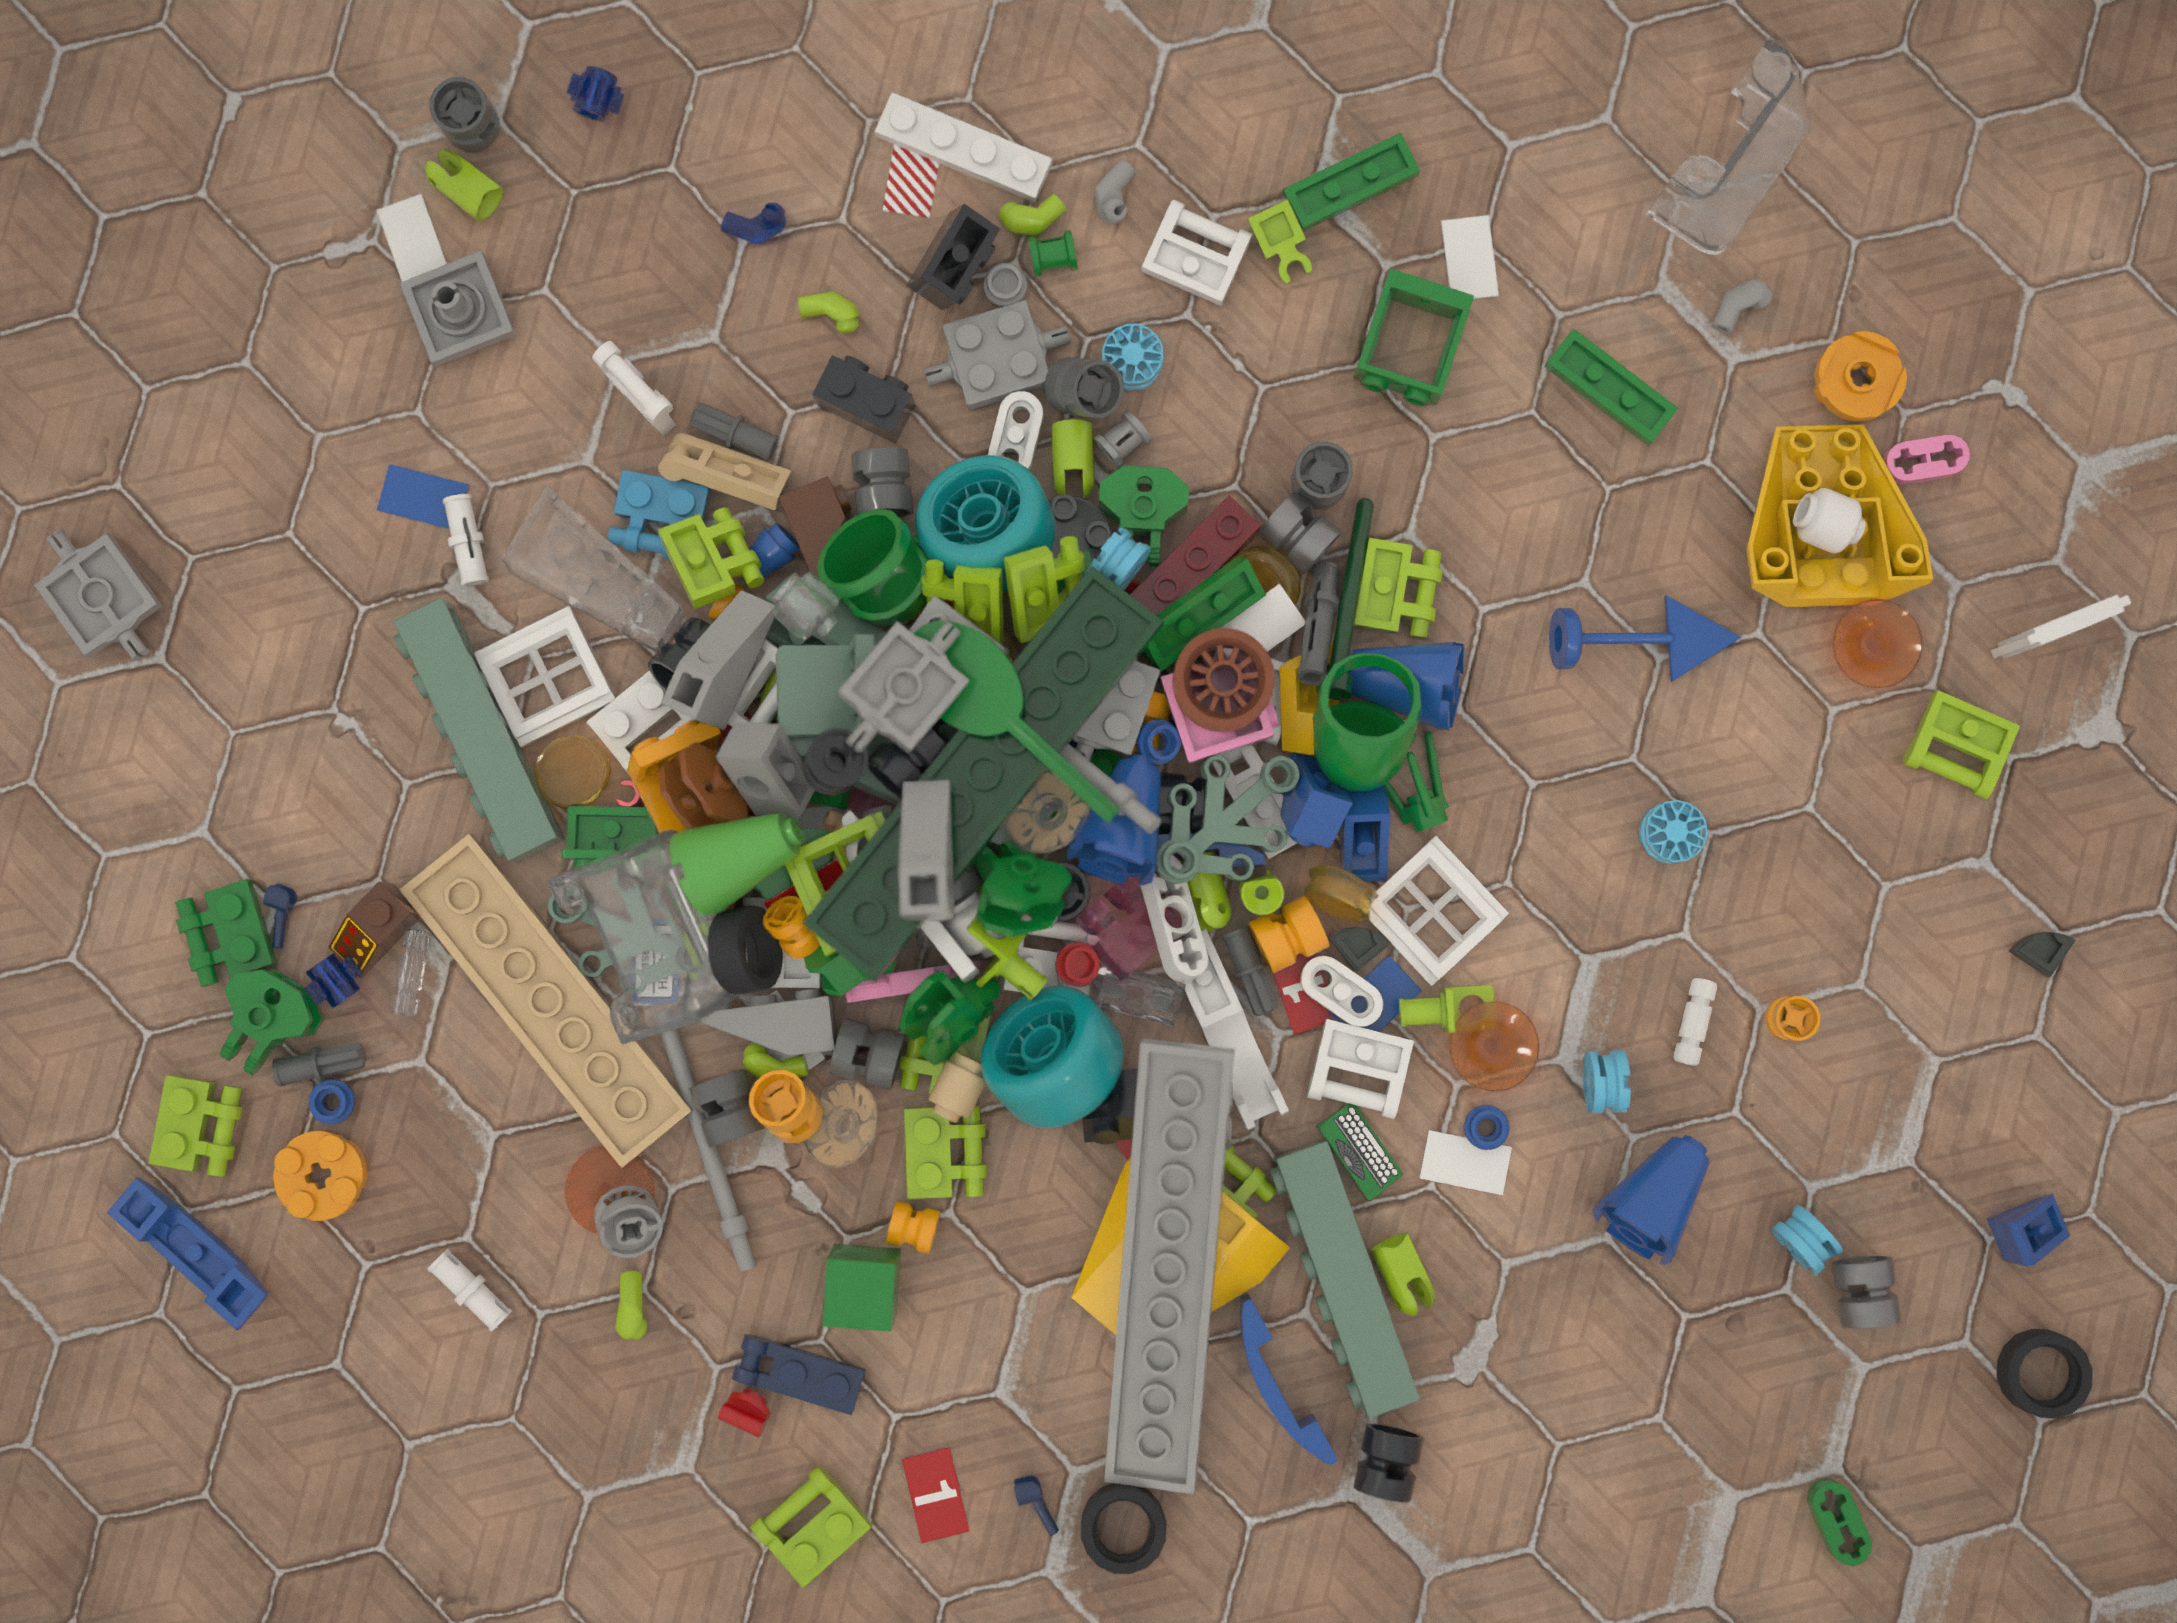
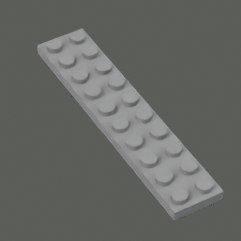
M1144 1038L1140 1044L1104 1482L1194 1494L1196 1489L1235 1049Z

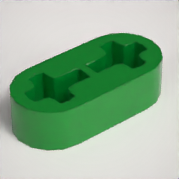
M1824 1478L1813 1483L1807 1494L1808 1507L1827 1550L1831 1556L1844 1565H1860L1871 1554L1872 1543L1852 1494L1845 1486L1834 1479ZM1827 1490L1835 1495H1840V1498L1834 1502L1839 1514L1838 1517H1834L1833 1513L1825 1506H1820V1503L1826 1500L1824 1492ZM1843 1526L1848 1534L1858 1538L1853 1543L1854 1551L1850 1554L1843 1548H1838V1546L1844 1543V1538L1839 1529Z

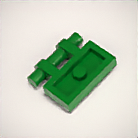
M245 879L204 893L209 910L201 913L197 912L193 897L175 902L180 919L176 920L180 934L185 933L192 956L188 958L191 972L197 973L201 988L219 982L214 966L223 963L226 964L230 978H232L234 973L257 971L278 964L252 880ZM214 925L221 948L209 951L203 928Z

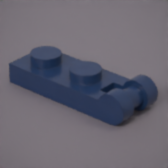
M744 1335L741 1345L744 1354L740 1365H735L732 1380L852 1415L866 1369L759 1336ZM762 1355L774 1358L770 1373L758 1369Z

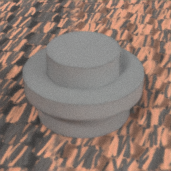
M997 264L989 269L985 275L983 283L984 292L989 301L999 307L1020 302L1027 292L1026 276L1014 264Z

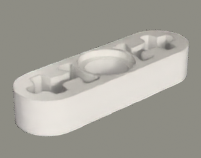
M1171 855V866L1176 870H1180L1183 867L1176 857ZM1154 875L1151 883L1140 886L1162 965L1166 974L1174 981L1180 983L1189 982L1206 970L1208 954L1188 883L1173 884L1165 881L1162 877L1157 878ZM1163 893L1165 894V896H1168L1171 893L1173 894L1165 898L1164 900L1161 899V895ZM1166 907H1172L1180 913L1182 917L1181 928H1174L1167 923L1164 916ZM1183 935L1186 938V940L1183 942L1182 939L1178 940L1177 942L1173 941L1180 938ZM1182 954L1185 958L1190 957L1192 965L1189 966L1185 962L1181 963L1179 955Z

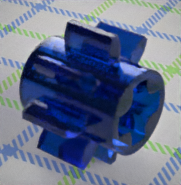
M587 66L582 76L573 73L566 92L571 95L570 100L575 101L573 110L579 115L595 121H604L609 112L618 115L624 98V94L620 92L621 88L616 86L618 78L611 72L594 66Z
M332 953L306 972L312 983L306 986L304 991L316 1006L326 999L330 1006L334 1008L361 989L354 979L363 972L351 956L341 962L335 953Z

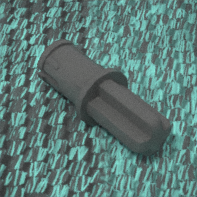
M704 403L698 404L692 414L691 425L693 428L726 442V447L729 449L736 446L763 458L765 461H769L772 458L779 441V436L744 422V416L739 415L735 418Z
M1246 926L1225 934L1222 938L1226 942L1237 971L1236 974H1233L1234 978H1240L1253 1014L1261 1016L1278 1008V1003L1264 970V967L1268 965L1266 962H1261L1249 931L1250 928Z
M360 1043L324 1050L319 1046L312 1047L310 1053L274 1059L272 1062L273 1076L276 1084L280 1087L315 1078L318 1082H322L329 1075L364 1068L366 1054Z

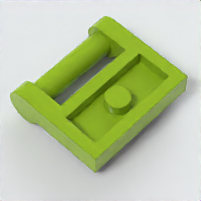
M1937 690L1932 692L1914 738L1905 751L1902 764L1913 769H1917L1920 766L1971 788L1973 795L1986 800L1996 786L2020 725ZM1931 741H1937L1985 762L1982 771L1978 773L1927 751Z
M821 1465L814 1468L808 1474L810 1479L766 1518L760 1516L750 1525L757 1539L770 1549L802 1588L862 1537L873 1525ZM820 1493L826 1495L830 1502L785 1541L778 1531Z

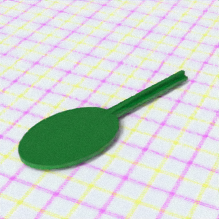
M952 621L929 622L913 633L914 636L930 642L945 622L953 626L942 640H945L955 627L961 633L944 654L951 666L965 676L969 682L941 715L940 718L959 730L981 736H994L1009 731L1105 822L1109 823L1118 815L1120 809L1021 718L1024 694L1020 678L1009 658L992 640L969 626Z

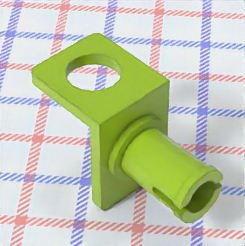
M974 917L967 927V931L995 954L975 984L981 988L993 976L998 977L1001 975L1023 993L1029 1001L1032 1000L1043 988L1048 977L1042 975L1017 954L1019 952L1018 947L1027 934L1015 937L1005 935L1003 939H996L990 936L982 928L976 917Z
M1491 985L1441 988L1442 992L1439 993V997L1399 999L1401 1027H1406L1407 1025L1441 1024V1028H1444L1446 1033L1492 1030L1496 1027L1494 989ZM1470 995L1478 996L1485 1005V1013L1482 1018L1473 1022L1464 1019L1459 1011L1462 999Z

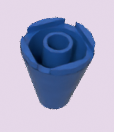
M1445 642L1353 650L1352 655L1360 653L1382 654L1404 664L1419 683L1422 711L1419 722L1439 730L1450 731L1454 724L1460 699L1461 688H1459L1460 673H1464L1465 644ZM1368 666L1351 670L1350 675L1354 677L1352 695L1406 717L1409 716L1411 708L1410 695L1405 684L1394 673L1380 667Z
M1136 754L1129 756V759L1119 760L1109 778L1117 784L1124 783L1138 795L1137 800L1159 818L1161 772L1155 767V762L1148 757ZM1090 808L1069 844L1067 859L1071 861L1074 856L1080 859L1077 868L1103 880L1126 884L1127 877L1140 878L1138 885H1147L1153 881L1156 873L1158 828L1149 834L1127 815H1117L1107 823Z
M1684 1135L1682 1139L1671 1137L1597 1203L1592 1210L1595 1219L1599 1221L1604 1216L1611 1223L1606 1231L1638 1255L1650 1260L1655 1253L1663 1256L1659 1264H1669L1676 1254L1710 1164L1708 1157L1705 1155L1707 1149L1703 1144L1690 1136Z

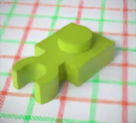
M1288 199L1248 218V222L1265 259L1267 260L1278 254L1280 259L1278 273L1285 284L1291 282L1290 276L1287 273V266L1293 261L1301 263L1306 274L1312 272L1309 258L1303 253L1297 252L1295 245L1306 241V238Z

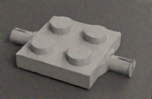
M1023 300L942 325L949 347V362L924 368L929 387L954 379L955 383L963 391L968 411L1003 401L1005 397L1013 392L1025 391L1029 393L1044 388L1046 375L1049 371L1046 364V350L1071 344V339L1066 325L1041 333L1032 320L1027 301Z
M63 530L53 532L54 536L49 535L46 541L50 543L61 560L50 574L34 584V586L82 654L92 658L111 643L120 641L132 661L143 658L140 654L147 655L149 650L137 636L135 630L143 620L163 606L114 537L106 533L89 546L75 549Z
M896 622L837 693L841 699L858 712L861 720H863L850 737L846 739L847 744L851 748L862 734H865L854 748L858 753H862L867 744L879 733L889 737L906 752L911 753L969 682L965 676L951 666L944 654L957 637L961 635L956 627L945 640H942L953 626L945 622L929 642L914 636L900 623Z
M1135 661L1073 737V740L1077 742L1075 750L1081 755L1083 754L1089 761L1091 760L1094 748L1111 749L1131 756L1160 669Z

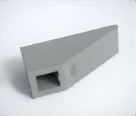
M741 590L679 661L661 704L698 721L725 730L779 606Z
M950 780L903 782L899 885L900 916L907 921L954 919Z
M820 988L795 991L794 1001L777 1003L776 994L749 997L750 1006L733 1008L732 1000L705 1003L706 1012L694 1013L695 1021L789 1056L834 1050L838 1038L833 996L821 997Z

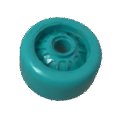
M996 455L971 457L943 470L930 482L923 492L915 517L916 534L920 546L929 560L937 559L943 562L944 574L948 578L954 579L957 565L973 568H1002L1003 593L1008 592L1004 558L1045 545L1052 551L1056 536L1054 513L1038 479L1027 467L1019 462Z
M1068 986L1045 987L1030 1001L1024 995L1012 1003L990 1028L981 1052L982 1074L991 1092L1013 1116L1021 1122L1037 1128L1066 1126L1090 1114L1107 1098L1114 1088L1124 1062L1122 1038L1113 1022L1090 996Z

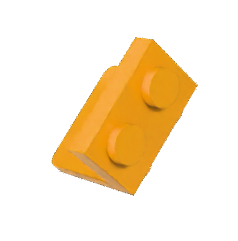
M692 720L681 725L675 730L674 735L659 740L658 737H651L637 744L634 747V751L631 752L627 772L662 840L668 845L672 835L685 830V827L661 795L658 768L694 742L717 752L716 748L721 736L719 728L704 722L700 723L698 720Z

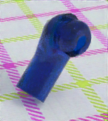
M778 203L765 204V208L762 209L761 213L752 219L727 211L722 221L721 232L753 244H760L783 231L787 222L785 210Z

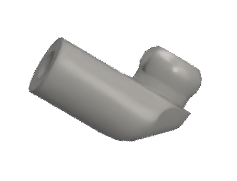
M1120 159L1096 185L1094 190L1097 213L1108 224L1121 222L1127 215V206H1124L1122 189L1136 175V171L1123 159Z
M1751 279L1728 289L1724 294L1712 327L1719 332L1732 334L1741 311L1752 306L1755 309L1767 307L1773 298L1772 290L1767 287L1765 281Z

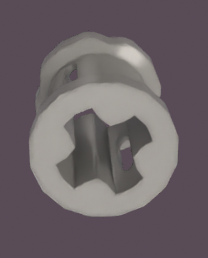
M1126 410L1122 414V420L1104 436L1098 434L1093 440L1107 460L1119 469L1124 465L1123 459L1142 443L1148 445L1152 438L1142 423L1130 411ZM1129 433V437L1116 446V443Z

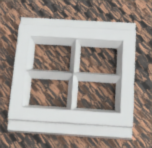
M2117 594L1996 643L1998 648L1990 650L1993 658L2002 656L2003 659L2009 658L2125 611L2123 607L2132 603L2128 595L2119 598Z
M570 606L474 653L492 693L521 748L607 706L615 699L614 692ZM567 635L577 657L547 671L537 649ZM530 654L539 675L509 689L499 668ZM581 664L592 686L562 700L552 678ZM544 683L554 704L524 719L514 697Z
M1434 836L1358 907L1364 916L1430 986H1433L1509 914L1437 836ZM1427 864L1451 887L1434 905L1411 881ZM1403 887L1427 910L1410 927L1387 904ZM1456 895L1480 918L1464 935L1440 912ZM1433 917L1456 941L1439 958L1416 935Z

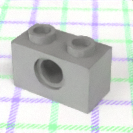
M734 723L716 758L756 816L782 812L788 818L800 819L815 790L805 780L802 771L803 759L781 725Z

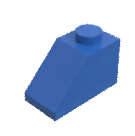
M1292 752L1290 759L1298 766L1299 780L1293 789L1284 792L1280 816L1290 838L1295 842L1307 847L1317 844L1330 849L1353 802L1346 789L1331 782L1320 770L1316 758Z
M1384 785L1371 791L1346 790L1353 804L1339 829L1342 883L1387 881L1390 809L1386 787Z

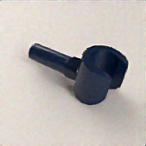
M279 883L270 885L267 888L263 904L276 909L272 948L281 949L284 947L288 913L291 912L296 904L297 894L292 888Z
M1035 1476L1015 1479L1014 1490L1018 1505L1033 1503L1035 1511L1050 1536L1056 1534L1059 1529L1046 1507L1039 1479Z

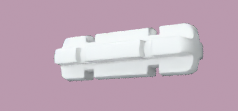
M1694 978L1691 981L1688 995L1692 996L1691 1002H1686L1678 1035L1682 1039L1681 1043H1676L1673 1056L1674 1060L1679 1063L1697 1066L1700 1062L1702 1048H1699L1700 1042L1705 1041L1713 1008L1709 1006V1003L1714 1001L1717 991V983L1711 980Z

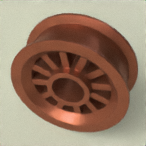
M1229 628L1209 630L1191 640L1181 652L1173 675L1174 695L1182 712L1196 725L1216 732L1235 731L1256 720L1269 703L1275 683L1273 664L1265 648L1249 634ZM1223 648L1233 649L1229 660H1224ZM1216 649L1217 662L1213 661L1207 653L1208 651ZM1238 652H1240L1246 659L1236 665L1234 662ZM1200 657L1209 669L1194 663ZM1250 664L1253 665L1255 672L1242 674V670ZM1219 669L1230 671L1235 676L1236 686L1227 692L1215 689L1211 683L1212 673ZM1190 672L1205 677V679L1190 680ZM1257 680L1256 689L1242 683ZM1194 688H1206L1196 697L1192 692ZM1238 691L1253 698L1247 704ZM1208 696H1211L1213 699L1209 709H1207L1200 703ZM1231 698L1238 705L1239 710L1231 712ZM1218 700L1223 701L1224 713L1214 712Z

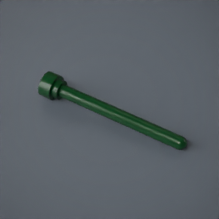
M1362 498L1356 504L1330 663L1327 664V675L1334 664L1348 657L1350 653L1374 509L1373 502L1368 498ZM1351 670L1347 671L1334 683L1329 699L1347 700L1351 698L1354 677L1350 675ZM1321 685L1316 687L1317 694Z

